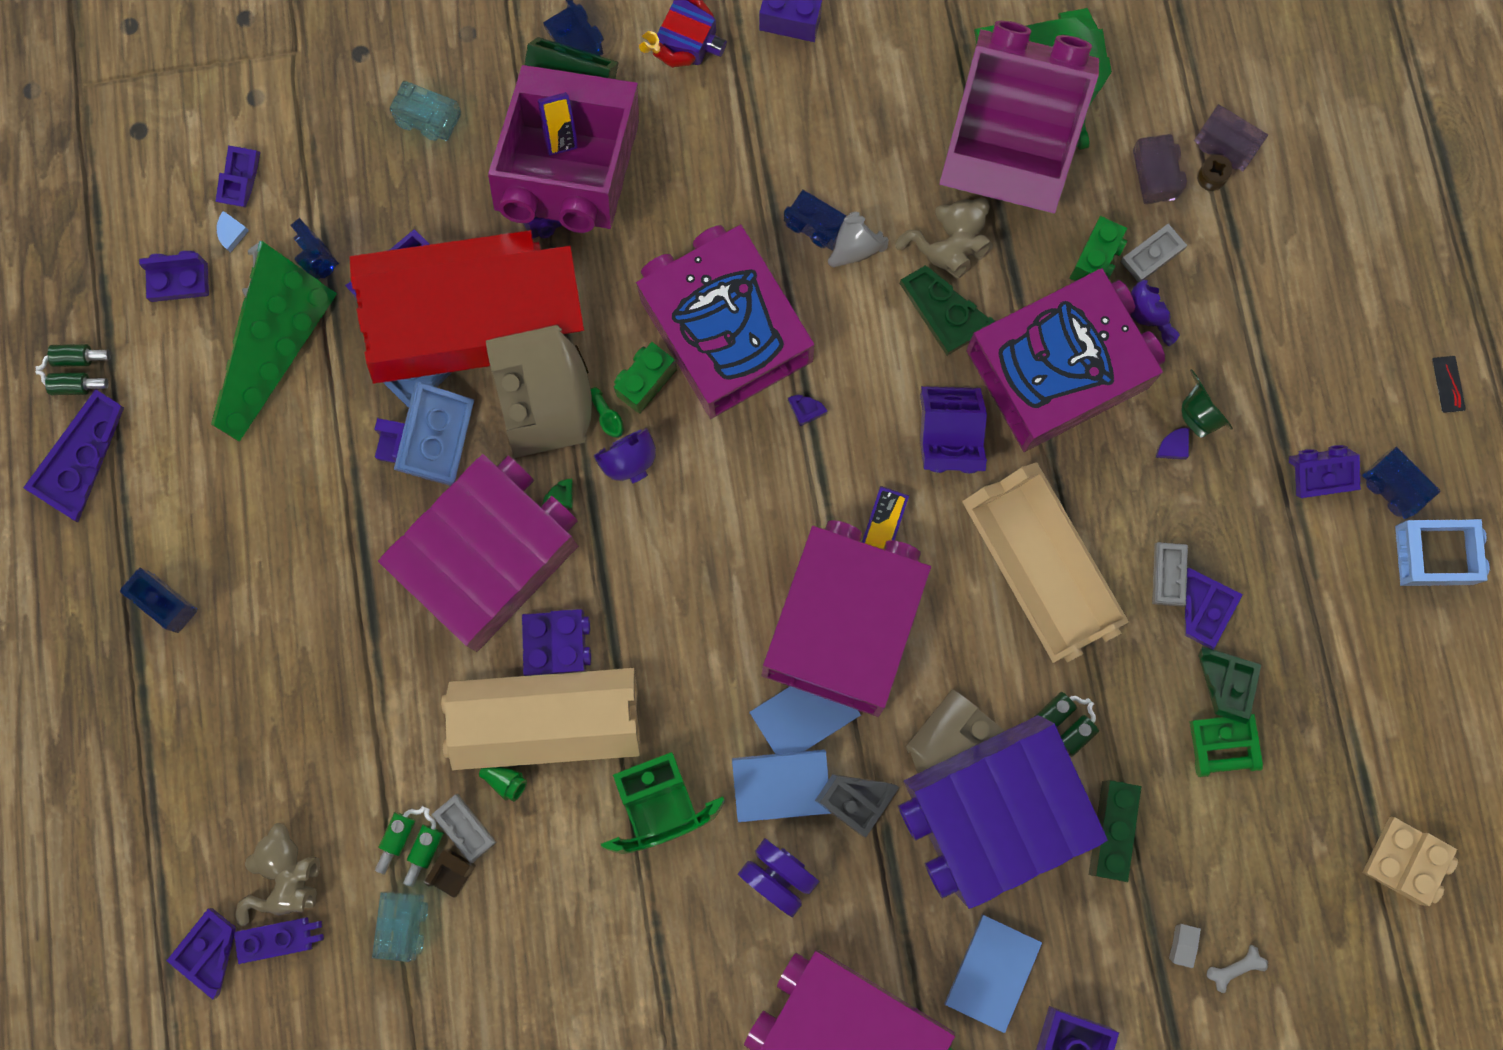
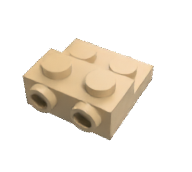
M1389 817L1362 873L1419 905L1430 906L1432 902L1437 903L1443 896L1444 887L1441 886V882L1445 874H1452L1457 867L1458 859L1454 857L1457 849L1429 833H1422L1395 817Z

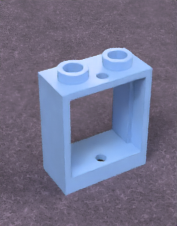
M1482 519L1407 520L1395 526L1400 586L1475 585L1488 580L1487 576L1490 566L1485 558L1484 545L1487 536L1486 531L1482 528ZM1421 531H1464L1468 573H1424Z

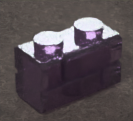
M1218 104L1194 142L1198 143L1199 148L1203 152L1223 155L1229 159L1233 169L1244 171L1268 137V134Z
M1171 134L1139 139L1133 148V155L1143 203L1152 204L1178 199L1187 185L1186 174L1184 171H1180L1178 163L1181 159L1179 144H1174L1173 135Z

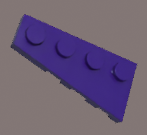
M95 389L23 488L72 520L79 522L124 407Z

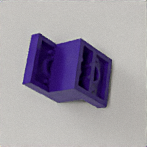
M921 386L922 419L920 448L924 470L937 473L945 472L946 470H960L964 473L986 471L987 459L984 450L987 412L981 388Z

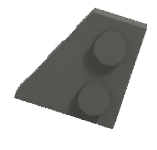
M832 774L815 801L860 836L866 838L899 787L888 782Z

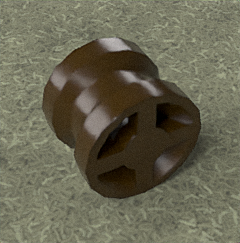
M1217 154L1208 157L1197 173L1199 185L1207 191H1216L1222 188L1232 174L1233 167L1229 159Z

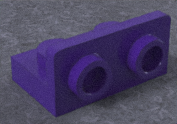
M181 251L178 255L152 254L149 258L139 259V265L146 273V298L150 302L209 296L208 263L198 253L194 251Z
M1345 445L1330 446L1328 451L1322 452L1312 449L1301 450L1299 455L1289 456V463L1295 466L1296 496L1299 498L1361 490L1360 454L1348 449Z

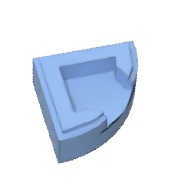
M223 211L217 222V236L221 244L231 253L249 230Z

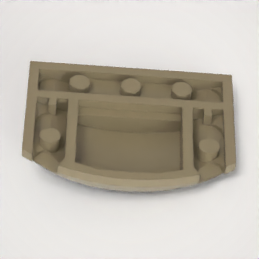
M558 325L486 340L491 372H493L507 429L506 432L514 458L585 443L587 437L585 434L591 421L592 413L591 389L588 375L578 350L560 332L562 329Z
M952 689L907 744L906 749L908 754L911 752L914 765L917 768L915 770L917 773H920L1005 730L981 712L976 705Z

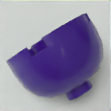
M645 428L643 431L640 429L613 442V445L609 447L610 450L606 451L603 448L594 454L598 466L606 476L616 481L630 479L633 484L648 476L646 470L653 465L656 457V447L650 432Z

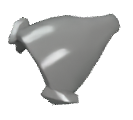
M852 212L844 218L836 239L835 249L828 259V264L835 268L865 260L877 251L884 252L888 247V237H884L881 231L875 234L864 224L865 218L859 216V212Z

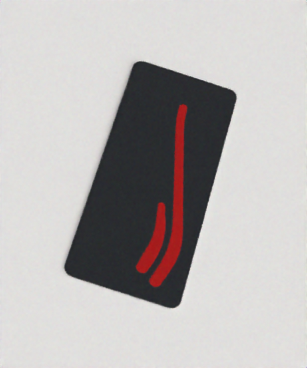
M1456 357L1433 358L1442 412L1465 411L1466 407Z

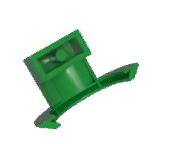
M673 752L613 774L636 838L621 839L617 837L601 843V847L615 853L628 854L681 837L714 820L725 804L724 797L705 803L706 807L696 814Z

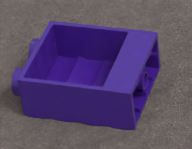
M1039 715L903 781L911 799L898 805V809L915 841L929 835L938 857L924 864L938 894L943 899L955 893L968 909L981 905L1001 893L1013 889L1037 875L1054 869L1073 857L1086 853L1108 841L1055 723Z

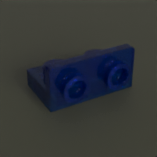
M565 0L567 8L543 22L544 28L554 42L598 56L604 54L601 44L604 38L596 25L591 27L588 23V15L580 3L576 5L573 0Z
M802 189L792 206H787L784 210L786 226L795 233L802 232L809 236L816 246L834 250L840 227L846 215Z
M300 218L297 219L290 226L297 233L293 238L303 251L294 260L317 280L329 276L339 262L320 238Z

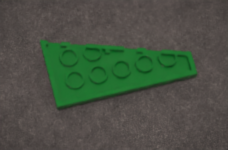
M259 241L258 254L255 265L251 270V281L237 323L232 353L227 361L225 369L227 371L223 387L219 392L211 422L212 426L239 442L337 295L336 292L263 241Z

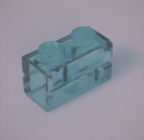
M405 80L402 82L397 96H395L390 106V112L399 127L409 131L412 128L420 130L423 136L433 141H437L438 138L445 141L449 140L454 126H456L461 116V110L457 101Z
M395 891L380 893L372 958L410 962L416 959V954L422 953L424 936L419 935L420 923L425 922L428 913V903L423 902L424 894Z

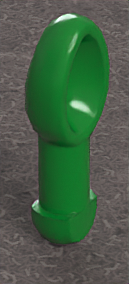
M590 388L592 402L600 414L599 421L602 430L611 437H621L624 431L621 416L609 408L599 388Z

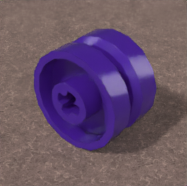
M764 838L755 850V853L760 860L768 865L766 870L753 861H747L738 872V875L772 904L793 918L802 906V902L789 889L791 885L804 894H811L820 881L804 869L805 865L784 848L780 850Z

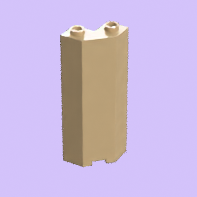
M1037 462L1021 467L1000 482L985 486L962 501L1053 663L1062 658L1069 662L1083 654L1082 647L1101 637L1107 642L1122 634L1119 627L1129 623Z
M634 668L449 682L447 694L442 695L441 699L442 711L446 718V739L443 741L444 757L450 759L452 770L640 756V730L637 716L638 691Z

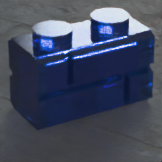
M1397 446L1386 452L1362 474L1367 480L1365 483L1369 490L1375 494H1381L1389 502L1387 504L1389 510L1396 516L1403 517L1404 519L1417 514L1440 493V489Z
M143 568L136 570L120 590V593L129 600H132L136 606L163 628L175 633H179L198 610L157 575Z

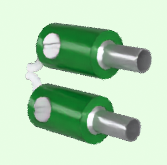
M422 806L419 810L410 809L404 814L394 812L378 847L383 850V853L375 868L376 872L385 875L393 855H401L416 820L408 817V815H419L424 812L426 819L432 823V826L422 824L407 858V861L412 864L403 882L407 886H414L421 868H429L444 832L436 829V821L429 815L430 809Z

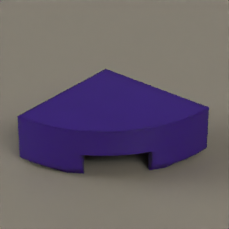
M803 395L788 397L787 401L800 426L820 418L828 412L821 402Z
M1189 428L1177 429L1168 434L1158 446L1156 458L1186 460L1189 457Z

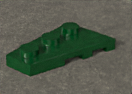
M926 265L900 280L899 284L946 356L970 343L974 332L996 322L992 317L988 318L979 311L973 302L967 301L954 291L953 286Z

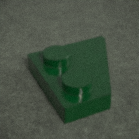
M1202 646L1198 656L1215 714L1247 724L1252 712L1261 664Z

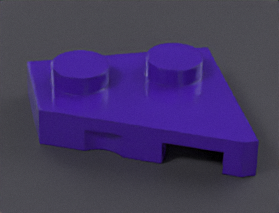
M1188 567L1185 636L1214 650L1243 594Z
M209 908L166 961L212 1000L216 999L221 992L236 927L216 910Z

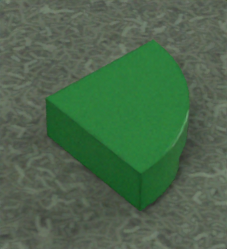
M572 478L562 480L553 486L545 495L542 505L553 496L567 510H573Z

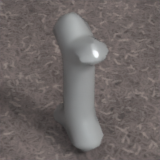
M1250 945L1244 959L1221 969L1209 967L1206 975L1210 980L1215 981L1219 992L1225 993L1230 980L1250 970L1266 971L1269 963L1266 959L1260 957L1257 947Z

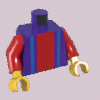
M674 0L658 33L647 31L643 34L642 37L648 40L649 44L642 42L639 44V49L643 53L653 51V55L669 67L674 68L691 64L700 65L707 52L721 57L725 51L727 41L715 36L716 20L703 0Z

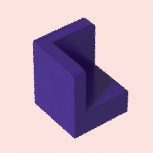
M377 418L374 428L380 435L375 454L377 460L390 463L396 462L405 423Z

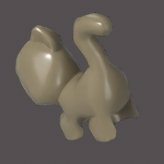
M982 197L974 200H959L952 205H940L936 208L935 215L943 223V227L950 238L930 245L921 231L907 230L899 236L895 246L898 250H904L910 241H915L919 251L926 255L932 264L948 271L958 279L971 267L968 255H973L981 260L993 248V244L985 235L976 237L984 229L985 216L989 212L990 203L987 198Z
M281 823L274 824L268 835L257 844L254 853L246 859L245 867L249 872L261 874L269 880L275 879L276 884L267 900L248 895L239 901L236 910V920L240 926H246L249 923L248 909L254 908L262 913H272L281 916L292 912H303L304 908H313L316 903V889L304 885L308 878L318 876L320 870L319 858L308 857L297 862L298 847L290 839L288 829Z

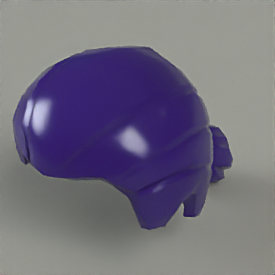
M1142 280L1131 291L1135 310L1130 316L1141 325L1157 326L1158 330L1161 331L1163 342L1171 346L1179 338L1180 333L1171 326L1170 312L1165 303L1159 301V288L1147 285L1148 280Z

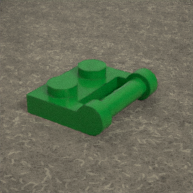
M1251 714L1247 724L1226 717L1189 721L1195 754V770L1198 777H1208L1210 773L1242 769H1250L1253 772L1263 769L1255 714ZM1247 747V756L1208 760L1207 751Z

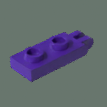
M306 917L234 932L238 964L313 949L312 943L324 940V935L311 936L310 930L321 928L322 921L309 923V919Z

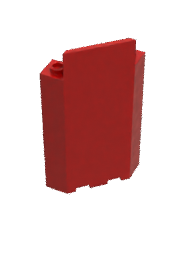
M531 230L349 256L352 288L355 289L358 303L356 310L360 332H363L366 351L364 352L373 384L488 367L490 362L486 340L554 325H558L562 329L560 331L562 334L584 331L571 246L541 250L540 243L533 242Z

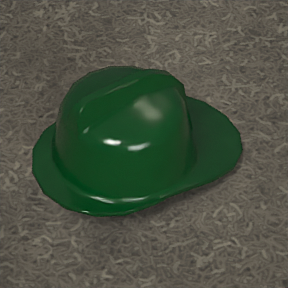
M1190 369L1196 386L1182 403L1181 411L1185 423L1200 438L1225 425L1232 430L1233 427L1213 404L1199 378Z

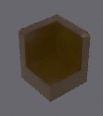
M443 849L423 883L427 886H435L451 897H457L476 865L474 863L470 864L467 859L451 849Z

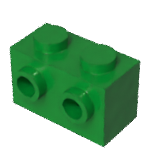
M1100 216L1069 279L1077 281L1101 268L1109 279L1115 268L1111 261L1114 255L1120 257L1128 241L1123 238L1127 228Z
M653 342L647 348L641 347L633 358L634 363L628 370L623 369L614 381L616 384L614 390L617 397L639 414L677 371L675 359Z

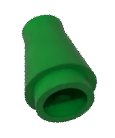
M505 767L481 768L479 772V777L485 780L505 801L508 799L513 802L518 800L527 786V780L523 778L522 773Z

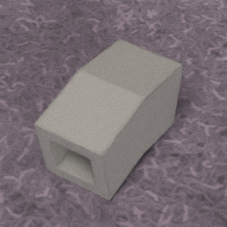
M1184 924L1175 926L1173 944L1169 959L1174 964L1190 968L1194 967L1200 938V928Z

